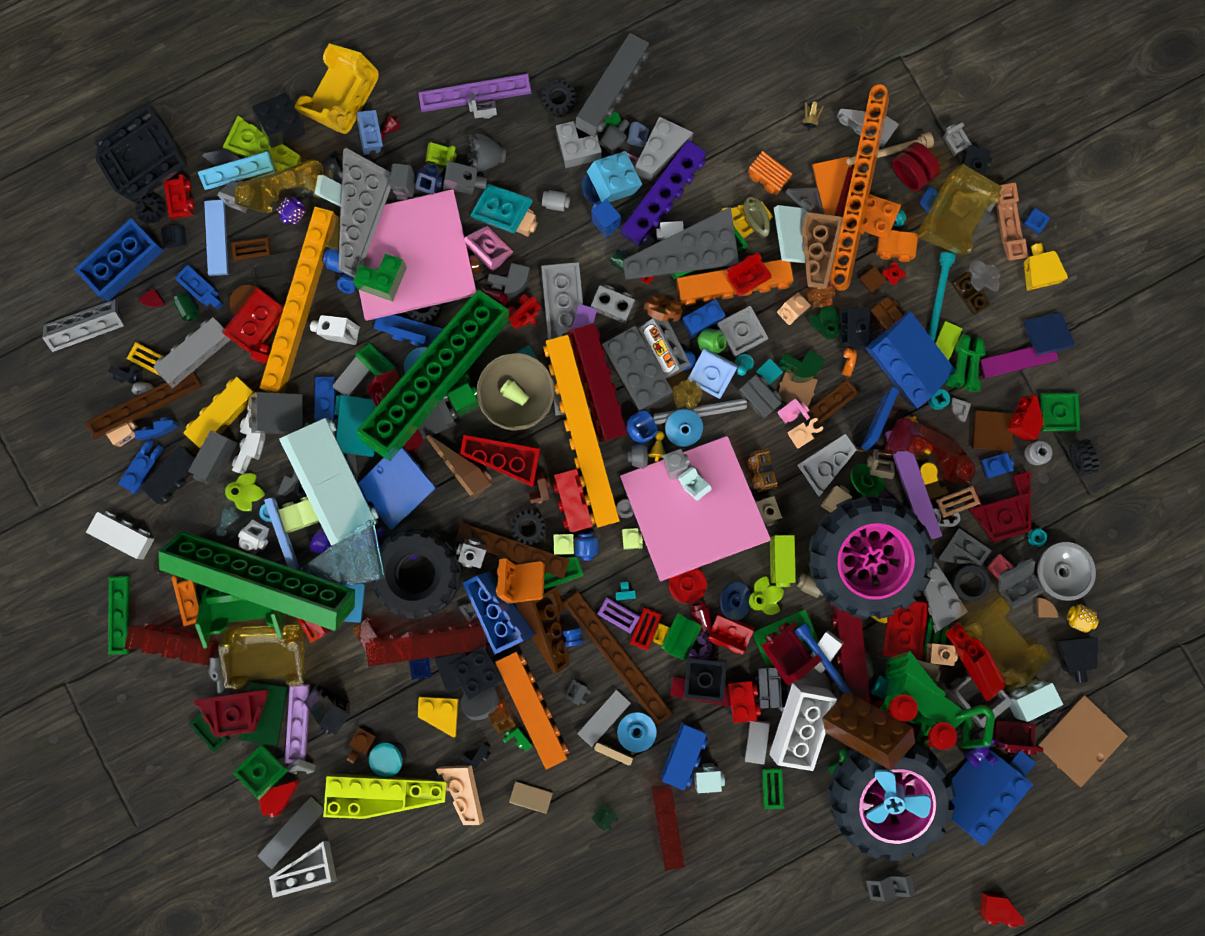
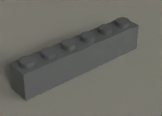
M629 33L577 115L576 128L593 137L598 132L603 131L606 125L605 120L607 117L611 118L615 111V104L621 102L624 90H628L632 84V77L638 75L641 69L640 64L648 59L650 54L648 51L649 42Z

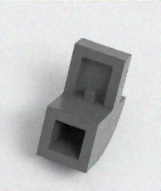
M511 263L508 278L489 274L488 284L495 290L502 291V289H505L504 293L508 297L517 296L528 285L531 273L530 267Z
M902 871L889 872L866 880L870 899L873 901H887L895 896L912 897L916 895L911 875L902 874Z

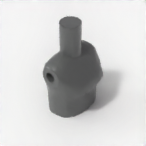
M624 119L618 127L610 125L600 138L599 145L610 154H614L627 139L623 132L629 126V122Z
M228 656L209 658L210 666L207 672L211 679L217 682V693H224L225 680L230 675Z

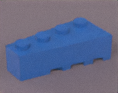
M490 571L463 582L494 654L536 635L513 603L508 604L497 596L496 586L498 582Z

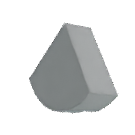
M951 398L950 406L952 413L958 420L965 422L971 403Z
M298 759L289 764L287 770L293 774H297V771H306V774L315 771L316 765Z

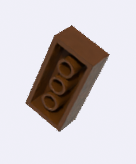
M847 691L822 717L825 733L889 770L893 769L915 743L913 727L896 720L886 712Z

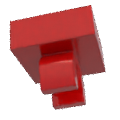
M261 344L259 352L252 351L250 358L267 365L272 348Z

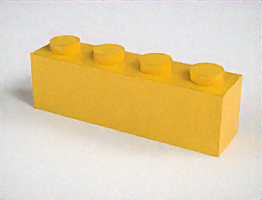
M240 378L231 379L226 384V389L214 396L213 402L200 411V416L196 420L191 421L183 433L201 449L210 430L222 434L246 409L249 398L256 392Z

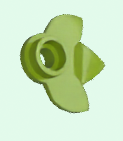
M252 473L239 476L236 482L228 484L225 489L226 497L234 501L236 507L242 511H251V502L261 499L265 493L260 487L254 485L256 475ZM233 488H237L239 490V493L237 495H233L231 493V490Z
M762 577L754 584V592L749 596V605L756 611L762 610L768 615H774L780 612L777 602L782 599L784 590L781 587L770 586L768 577ZM757 597L761 599V604L757 603Z

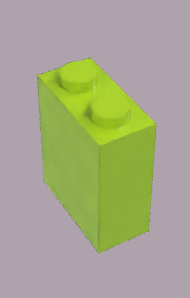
M775 535L770 537L771 583H776V587H790V583H796L794 535Z

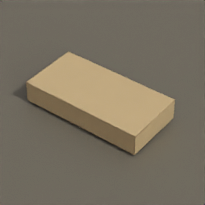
M599 741L595 744V751L624 764L631 765L633 756Z

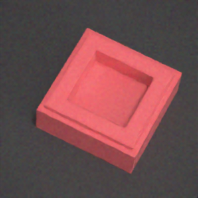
M998 554L986 567L998 580L1003 571L1014 568L1001 554Z

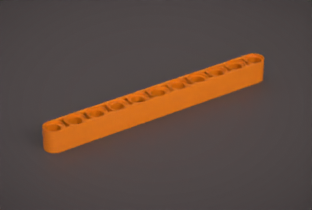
M881 84L875 85L870 91L830 280L839 291L846 290L851 282L887 114L889 94L887 88ZM878 94H884L880 99L875 98ZM880 112L879 116L872 117L873 113ZM876 130L874 135H867L869 131ZM866 149H873L871 153L864 154ZM862 167H869L866 172H859ZM857 186H865L863 190L856 191ZM855 203H860L861 206L858 209H852ZM850 222H857L855 227L848 228ZM847 240H853L850 246H844ZM842 259H849L846 265H840ZM838 277H845L843 283H836Z

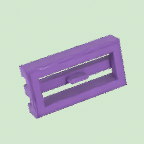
M606 598L597 615L630 634L640 616L609 598ZM609 603L634 617V621L607 607V604ZM606 610L631 625L630 628L605 615L603 611Z

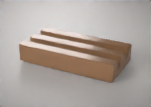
M973 486L935 500L942 513V518L980 504ZM969 491L971 492V495L943 505L942 503L950 498ZM972 498L974 499V502L969 503L967 505L961 506L948 512L945 511V509L948 507L954 506L956 504H959Z

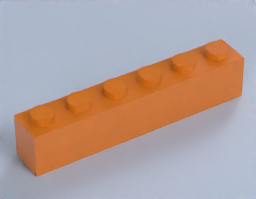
M782 260L765 262L764 265L771 273L772 278L742 296L750 295L753 291H759L760 293L768 292L771 290L770 288H788L794 281L790 262ZM728 269L677 278L676 285L680 302L685 304V306L695 305L697 301L702 300L704 303H708L719 297H722V299L733 298L736 292L727 281L726 271Z
M517 651L496 661L495 663L545 769L547 770L567 760L569 750L565 742H560L558 736L561 733L557 725H552L550 718H552V714L548 706L544 708L542 700H544L540 689L536 690L533 685L536 681L532 672H527L524 666L527 664L524 655H519Z

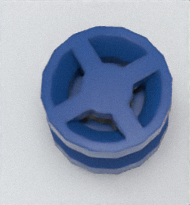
M582 628L563 631V636L566 637L565 647L584 644V640L581 638Z

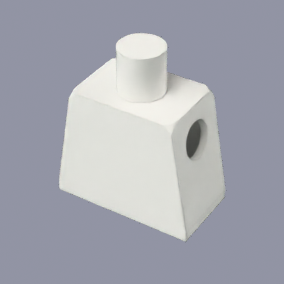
M321 315L319 321L312 320L310 324V330L317 332L319 336L326 340L352 345L357 343L360 327L347 318Z

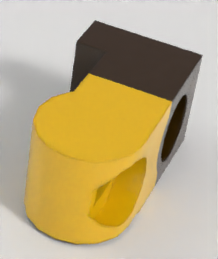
M925 463L919 466L929 499L948 494L946 486L940 487L936 476L937 468L934 464Z

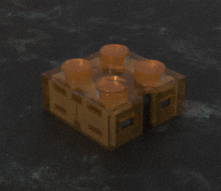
M769 449L752 452L749 455V459H747L749 470L753 471V488L757 489L758 493L776 488L778 485Z

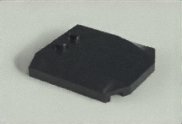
M149 104L95 140L98 151L96 162L115 192L134 203L188 166L185 157L163 121Z

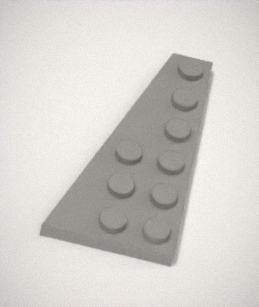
M345 148L343 149L338 270L355 278L359 266L364 263L389 195L391 172Z

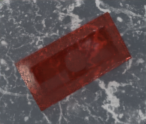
M369 618L352 629L372 662L389 652Z

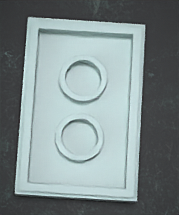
M780 205L774 207L782 261L806 263L802 227L807 211L803 208Z

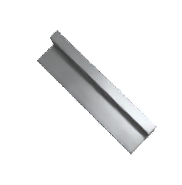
M114 299L43 325L42 338L51 351L54 352L123 327L124 321L118 313V303Z

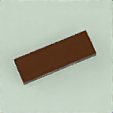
M846 379L809 408L810 411L807 414L810 418L807 421L810 423L812 419L818 418V421L814 422V427L816 428L857 396L859 392Z

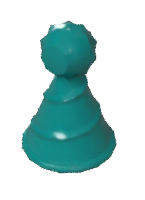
M741 354L736 357L737 373L743 376L753 367L754 361L750 355Z

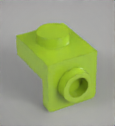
M432 142L428 144L425 162L444 168L447 167L448 161L455 162V146L445 147Z

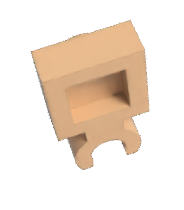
M818 418L812 419L809 426H806L803 422L788 432L797 449L814 439L813 432L818 433L824 429L823 426L819 429L814 427V422L818 421Z

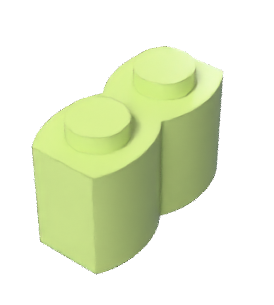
M308 497L301 498V502L294 504V502L282 505V509L278 510L287 533L320 522Z

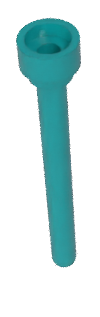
M942 252L939 259L942 269L928 333L933 341H935L949 268L955 263L956 258L955 254Z

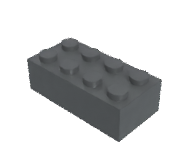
M636 326L602 344L605 355L638 412L646 410L672 396L673 391Z

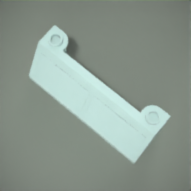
M324 418L279 440L332 546L376 524L379 515L375 507L371 508L368 505L338 444L334 432L337 428L333 420L329 421L328 418Z

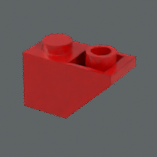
M1036 395L1024 396L1018 401L1017 409L1010 419L1008 430L1023 441L1036 440L1044 424L1038 397Z
M982 892L980 917L986 923L998 925V922L1006 923V926L1009 927L1025 925V920L1005 896Z

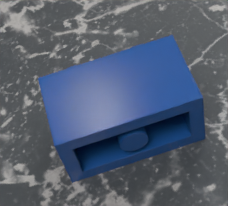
M607 199L603 202L598 201L593 205L591 210L592 222L603 236L607 238L620 228L621 216Z
M715 299L682 319V324L690 338H693L704 329L711 328L724 320L726 315Z

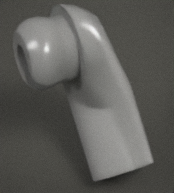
M136 382L133 384L132 392L138 395L154 387L150 383Z

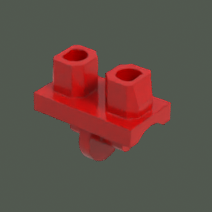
M524 294L519 299V303L522 306L518 310L513 306L508 308V320L516 330L522 325L525 327L528 323H531L533 326L537 324L534 318L539 315L538 311L541 309V306L534 296L529 297Z

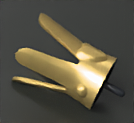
M816 101L813 102L811 111L807 102H805L803 126L808 127V131H810V128H817L818 118L824 108L823 105L816 110Z

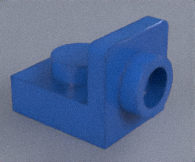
M1008 453L980 461L986 479L1013 471L1014 462Z

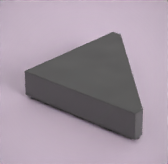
M817 187L789 188L786 190V194L807 212L824 214Z

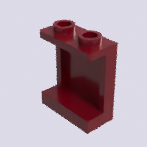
M785 622L777 628L779 630L777 633L774 631L766 636L765 639L767 641L760 645L787 685L798 681L823 661L819 654L810 656L793 630L797 626L796 622L791 624Z

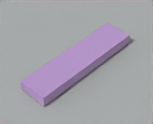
M290 684L285 763H293L298 759L306 761L309 710L304 701L310 694V684Z

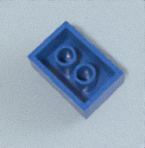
M682 721L661 773L662 782L684 791L686 786L690 787L693 780L692 770L698 767L701 759L699 757L700 750L705 749L708 742L707 734L704 730Z

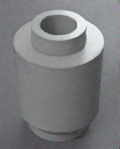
M544 191L542 206H545L546 209L564 212L565 208H569L570 197H567L566 192Z

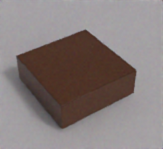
M873 267L859 278L870 294L886 282L876 267Z

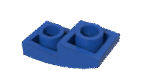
M170 417L160 418V421L153 422L154 429L153 427H142L140 431H135V439L144 441L161 437L179 426V422L172 420Z

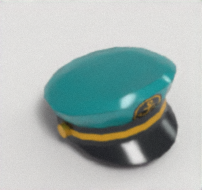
M396 742L378 744L370 752V768L380 777L394 776L406 761V749Z

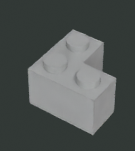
M574 121L556 125V133L565 168L601 159V149L597 135L595 137L588 136L578 139Z

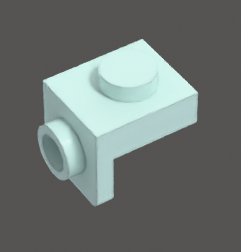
M693 466L678 477L683 489L696 501L712 489L698 475Z

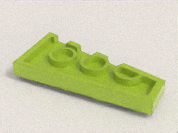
M237 116L223 145V149L226 148L244 158L270 151L275 168L293 175L301 161L299 154L283 144L271 149L263 133L254 125L245 122L240 116Z

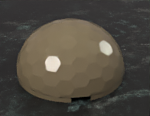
M521 353L502 355L491 361L482 371L477 384V400L481 411L494 425L507 430H525L538 424L548 414L554 400V384L549 371L537 359ZM507 380L515 381L523 392L529 396V399L523 406L502 396L503 394L500 390Z

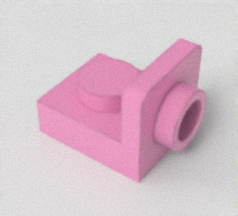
M796 398L777 412L785 423L795 420L800 412L806 420L810 418L807 414L810 410L803 402L799 404Z

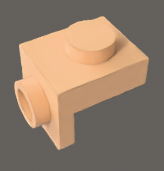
M797 292L783 304L777 313L788 325H791L811 305Z

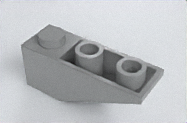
M840 109L836 118L839 119L841 124L850 126L856 134L861 136L866 112ZM873 113L872 117H877L880 113ZM887 116L879 146L881 148L885 146L899 125ZM876 130L869 131L867 135H874Z

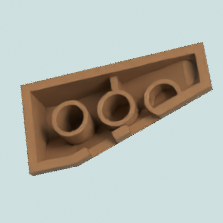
M806 212L802 236L809 287L828 288L843 217Z
M429 434L426 436L472 498L475 499L492 485L490 483L492 478L486 470L482 472L477 466Z

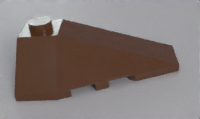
M557 587L544 590L543 598L540 600L516 603L518 611L536 634L532 639L552 672L557 674L568 667V650L565 647L566 641L563 637L565 623H562L561 611L564 610Z

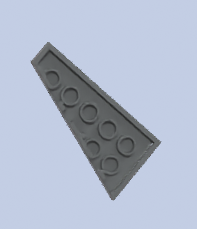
M731 207L624 259L622 263L625 280L739 264Z

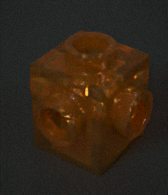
M830 281L827 289L809 287V290H806L807 299L812 302L813 308L832 305L835 289Z

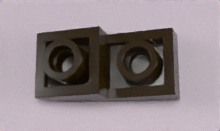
M965 272L951 282L973 315H976L990 305L983 289L978 288L970 272Z

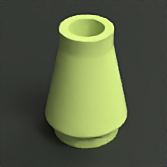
M507 380L500 390L503 394L502 396L522 406L529 399V396L523 392L515 381Z

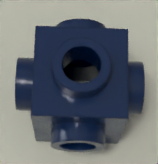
M426 163L417 171L415 189L433 195L439 187L443 186L445 177H443L444 169L435 164Z

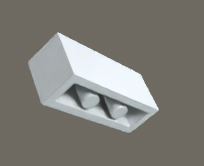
M109 511L96 513L86 533L136 559L145 558L154 541V538L149 536L150 533L141 528L139 530L132 528V523L126 520L119 521L115 519L116 515Z

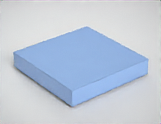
M704 348L687 382L720 399L738 365Z

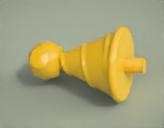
M658 431L655 435L657 441L648 454L649 457L655 458V462H659V458L663 459V455H665L661 442L665 434L662 431Z

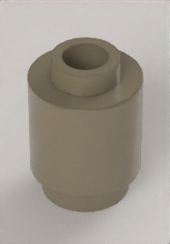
M802 573L796 586L801 591L816 598L819 595L823 596L811 574Z

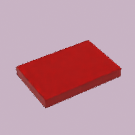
M256 287L221 333L250 354L252 351L257 352L261 344L265 342L280 322L284 307Z
M916 601L907 609L899 608L893 611V616L887 617L882 655L893 657L910 651L917 660L923 659L928 602Z

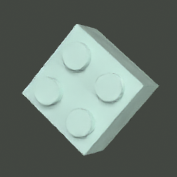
M1038 679L1029 681L1026 687L1022 689L1020 687L1015 688L1008 695L1009 699L1013 702L1009 707L1014 717L1026 722L1063 705L1053 683L1044 680L1038 681Z

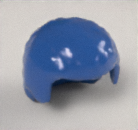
M645 410L632 415L627 421V432L636 442L646 443L658 432L654 419Z

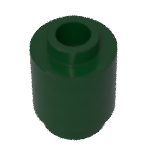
M183 292L173 298V305L183 321L191 322L198 318L197 315L200 311L190 295Z

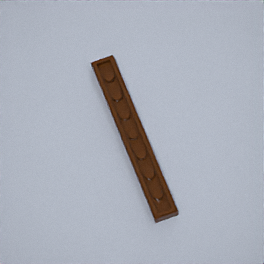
M577 591L563 602L565 607L655 723L659 726L672 716L673 712L581 594Z

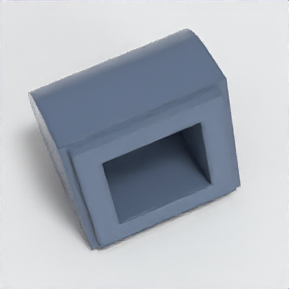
M632 122L627 143L635 147H645L649 129L639 122Z

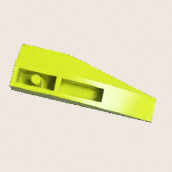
M329 773L326 778L323 817L365 819L445 802L446 781Z

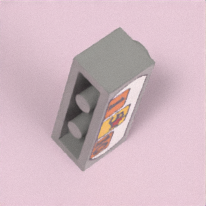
M652 318L639 328L643 339L665 378L677 375L691 365L668 321Z

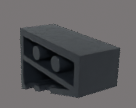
M316 683L304 701L318 725L321 726L320 729L329 735L331 733L336 735L350 715V703L319 683Z

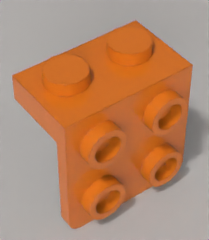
M507 558L499 559V567L497 568L498 585L496 586L497 596L508 604L542 599L545 564L539 561L515 565Z

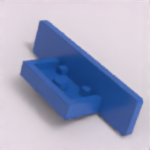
M396 315L376 318L374 329L393 335L392 339L403 341L404 338L411 340L410 344L420 347L422 344L431 345L444 330Z

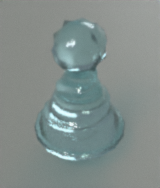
M232 507L230 510L221 509V526L216 529L218 536H225L227 532L226 527L239 518V515L233 512L234 508Z

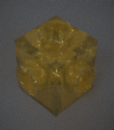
M685 380L672 389L677 410L684 407L691 409L698 406L697 403L700 402L701 396H703L700 385L697 386L696 381L690 382Z

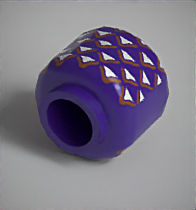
M295 196L286 197L277 209L280 214L279 219L287 225L289 223L297 224L306 213L305 204Z

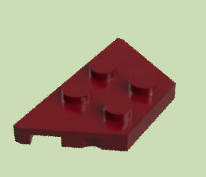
M269 689L194 700V704L199 707L203 714V719L209 724L210 730L215 737L254 732L262 715Z

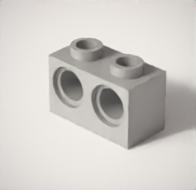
M608 285L604 287L599 286L591 308L597 309L599 314L626 324L635 299H632V296L628 293L622 292L620 294L615 292V289ZM602 296H608L610 301L602 303L599 299ZM619 303H625L627 305V309L621 311L617 308V305Z

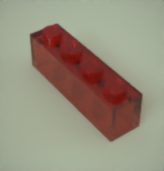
M669 784L651 787L665 871L685 868L672 787Z

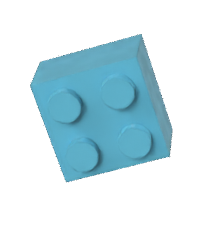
M626 151L596 160L587 170L602 202L605 199L612 202L633 195L642 185Z

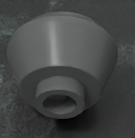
M644 443L632 446L631 450H628V462H631L632 466L641 469L647 467V445Z

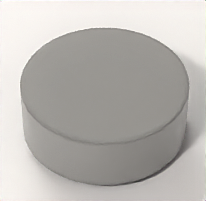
M623 499L617 503L616 510L621 518L627 519L633 516L634 512L629 499Z

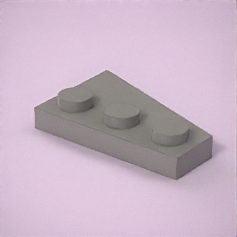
M845 433L800 462L798 467L817 495L820 496L857 448L848 434Z
M935 562L934 567L929 568L928 576L931 579L923 592L929 604V614L933 618L934 631L937 632L968 611Z

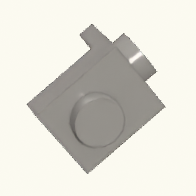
M475 93L471 94L472 100H468L470 112H474L475 118H491L497 115L495 100L477 103Z
M963 122L958 125L956 123L946 128L947 132L942 137L954 156L964 151L969 145H972L962 130L965 126Z

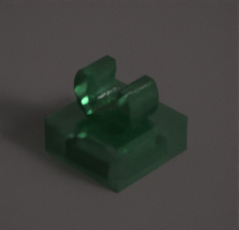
M605 803L601 805L592 817V820L604 831L612 829L610 824L613 820L617 822L619 820L613 810Z

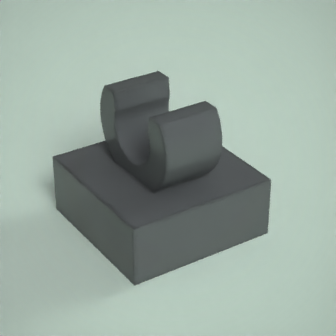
M572 680L564 697L577 705L580 703L585 704L586 701L582 698L585 693L590 695L591 692L580 682Z

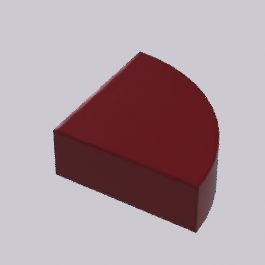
M154 288L138 298L142 304L148 307L160 308L166 305Z

